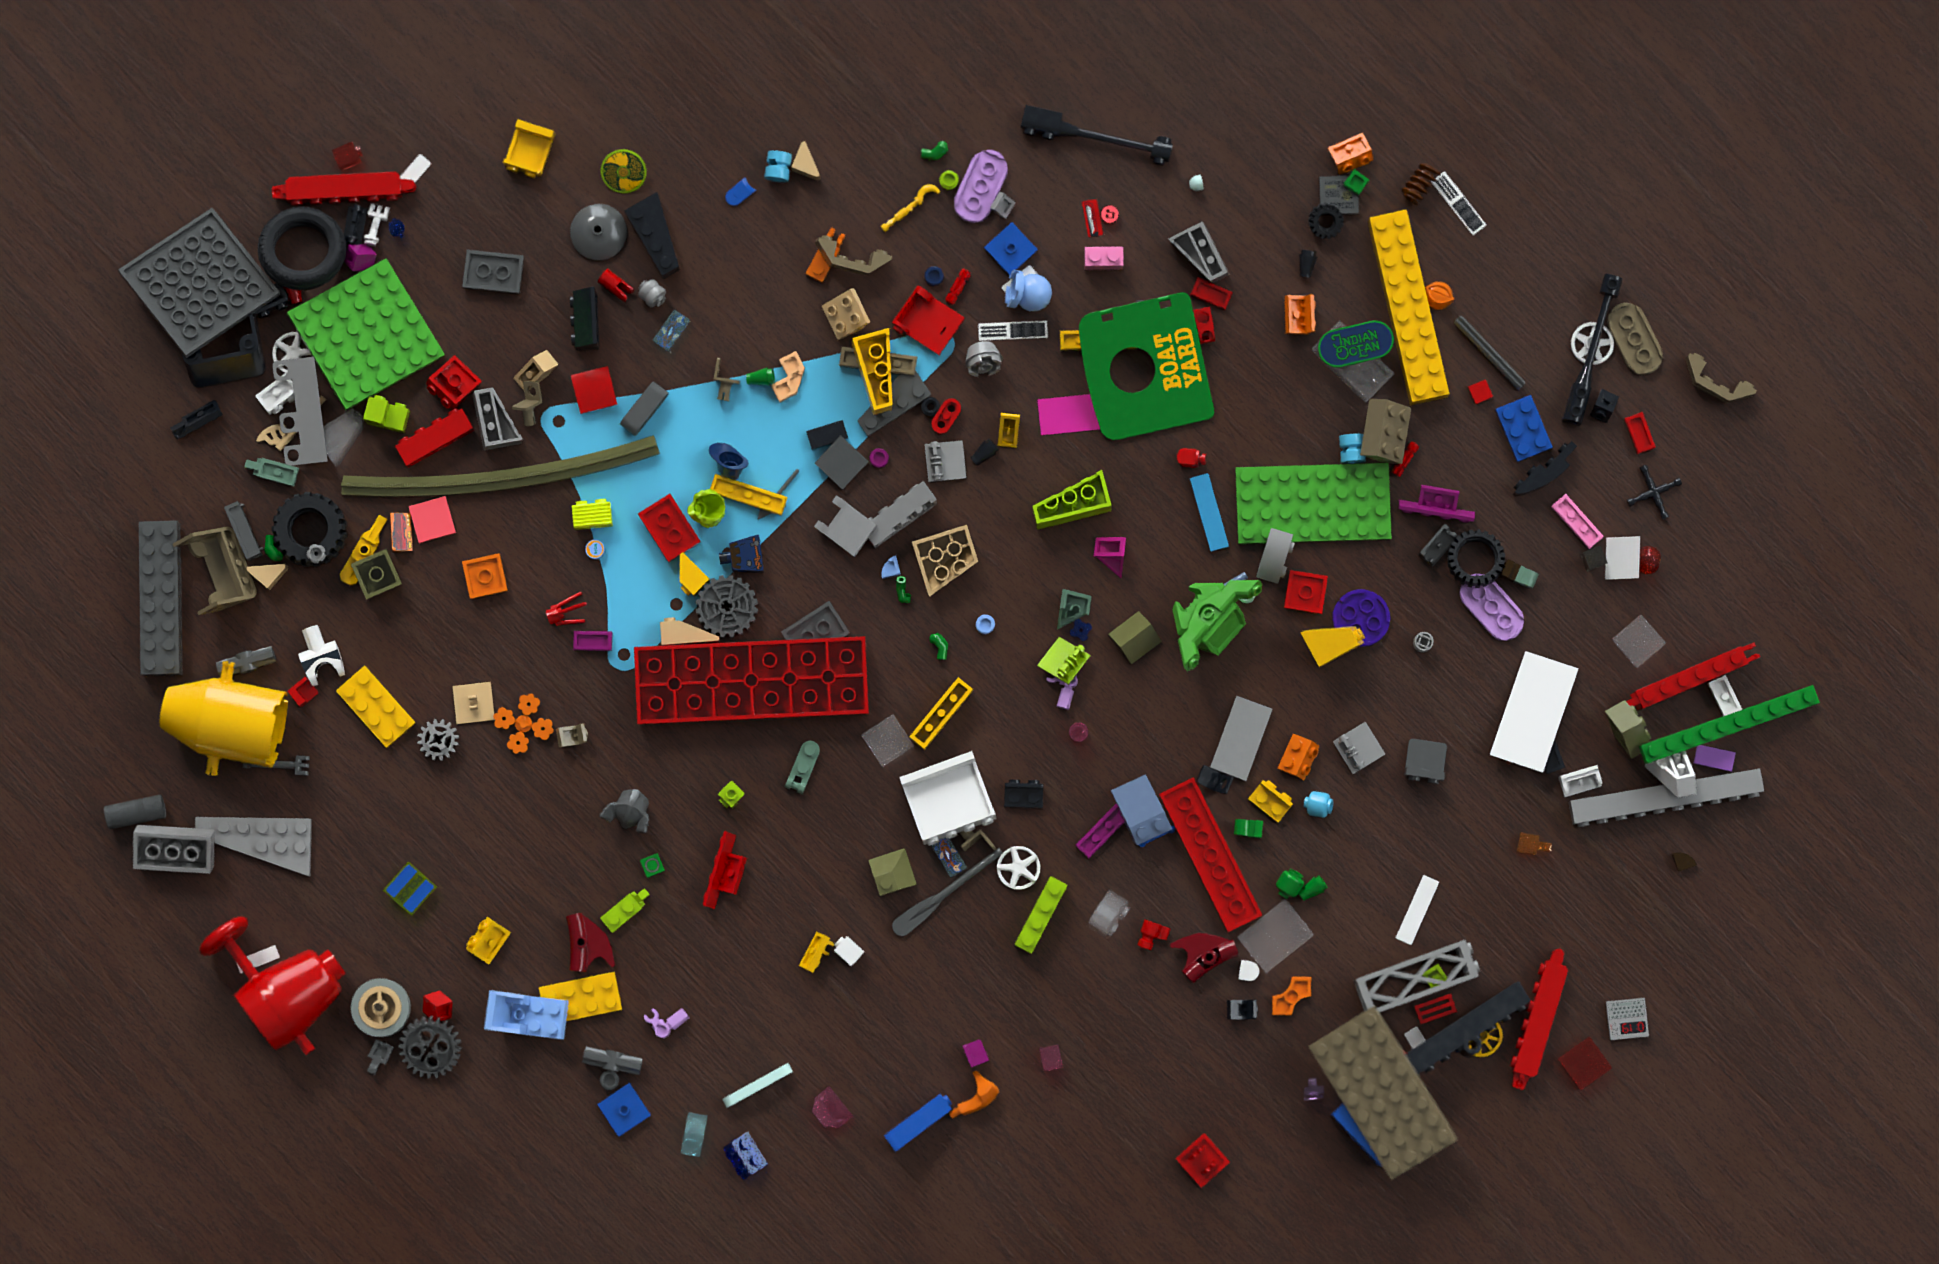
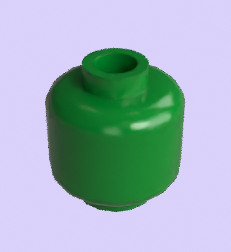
M1294 869L1283 871L1276 882V887L1279 889L1278 893L1287 899L1289 896H1298L1304 886L1303 875Z

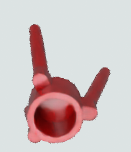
M578 592L560 603L550 606L551 609L546 610L550 625L554 623L556 626L585 623L584 619L561 620L564 619V613L587 605V602H583L565 609L561 608V606L582 595V592Z

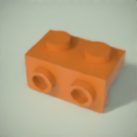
M1314 295L1285 296L1286 334L1307 335L1315 332L1316 320L1314 310L1316 303Z
M1293 734L1278 769L1304 781L1310 773L1313 760L1318 755L1319 745L1312 740Z

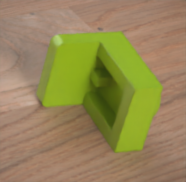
M730 781L718 793L721 797L719 801L726 808L730 806L733 809L744 796V792L733 781Z

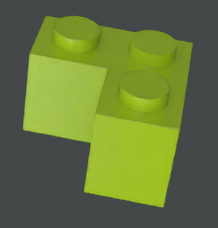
M375 395L374 398L369 397L363 419L368 425L405 433L410 410L404 404L395 403V405H391L385 397Z

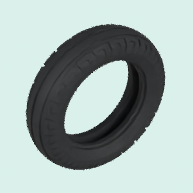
M295 207L278 213L264 226L258 240V257L265 273L277 284L293 290H311L326 284L339 272L346 255L345 237L336 221L326 213L309 207ZM295 227L316 229L328 241L329 250L326 258L321 264L310 270L297 271L287 268L278 260L275 254L276 243L283 233Z

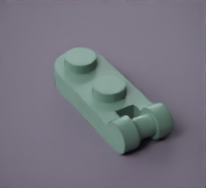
M806 741L803 743L785 788L789 790L791 788L795 789L797 793L803 795L820 753V748L816 742ZM796 776L802 778L801 783L794 781Z

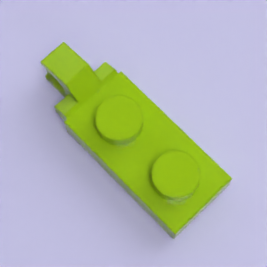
M644 888L638 894L635 891L628 894L600 919L614 933L643 909L642 907L645 905L643 900L650 895L649 892Z

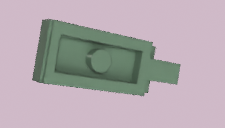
M257 458V462L246 460L245 468L254 470L253 475L259 478L295 487L299 473L298 467L265 458Z

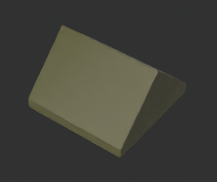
M1139 611L1108 634L1131 665L1162 642L1152 625Z

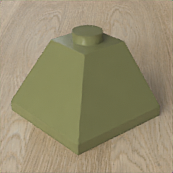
M905 848L868 860L880 897L917 885Z

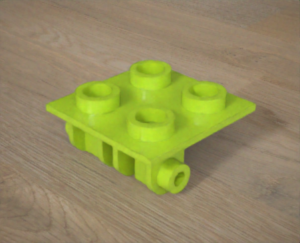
M1059 637L1037 666L1069 685L1091 655L1084 652L1085 648L1082 645L1074 646Z

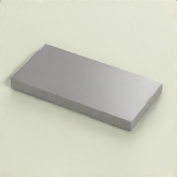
M1236 696L1210 768L1246 781L1272 709Z

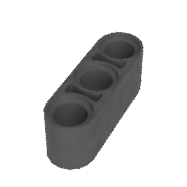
M653 381L624 416L620 425L636 436L664 402L669 393Z

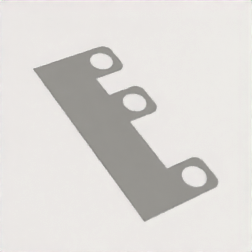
M314 357L275 361L273 363L274 378L277 381L292 379L296 412L280 415L281 431L283 433L299 432L300 445H291L284 448L285 463L292 466L328 462ZM280 364H284L288 369L287 374L283 377L279 376L276 371L277 366ZM286 417L294 419L295 424L293 428L287 429L284 427L283 421ZM291 449H295L299 454V458L294 462L290 461L287 456Z

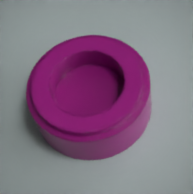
M881 448L874 449L870 454V463L876 468H883L887 465L889 461L888 453Z

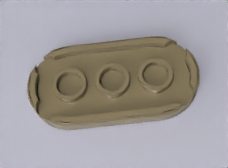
M1630 303L1616 305L1608 315L1607 327L1625 364L1633 373L1638 375L1653 373L1662 362L1663 352L1647 318L1636 305Z

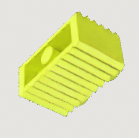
M597 499L595 503L587 504V501H577L576 505H572L575 530L613 526L611 503L606 502V499Z

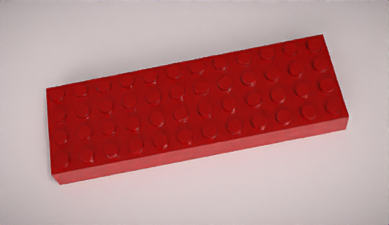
M865 636L634 647L638 725L869 714Z

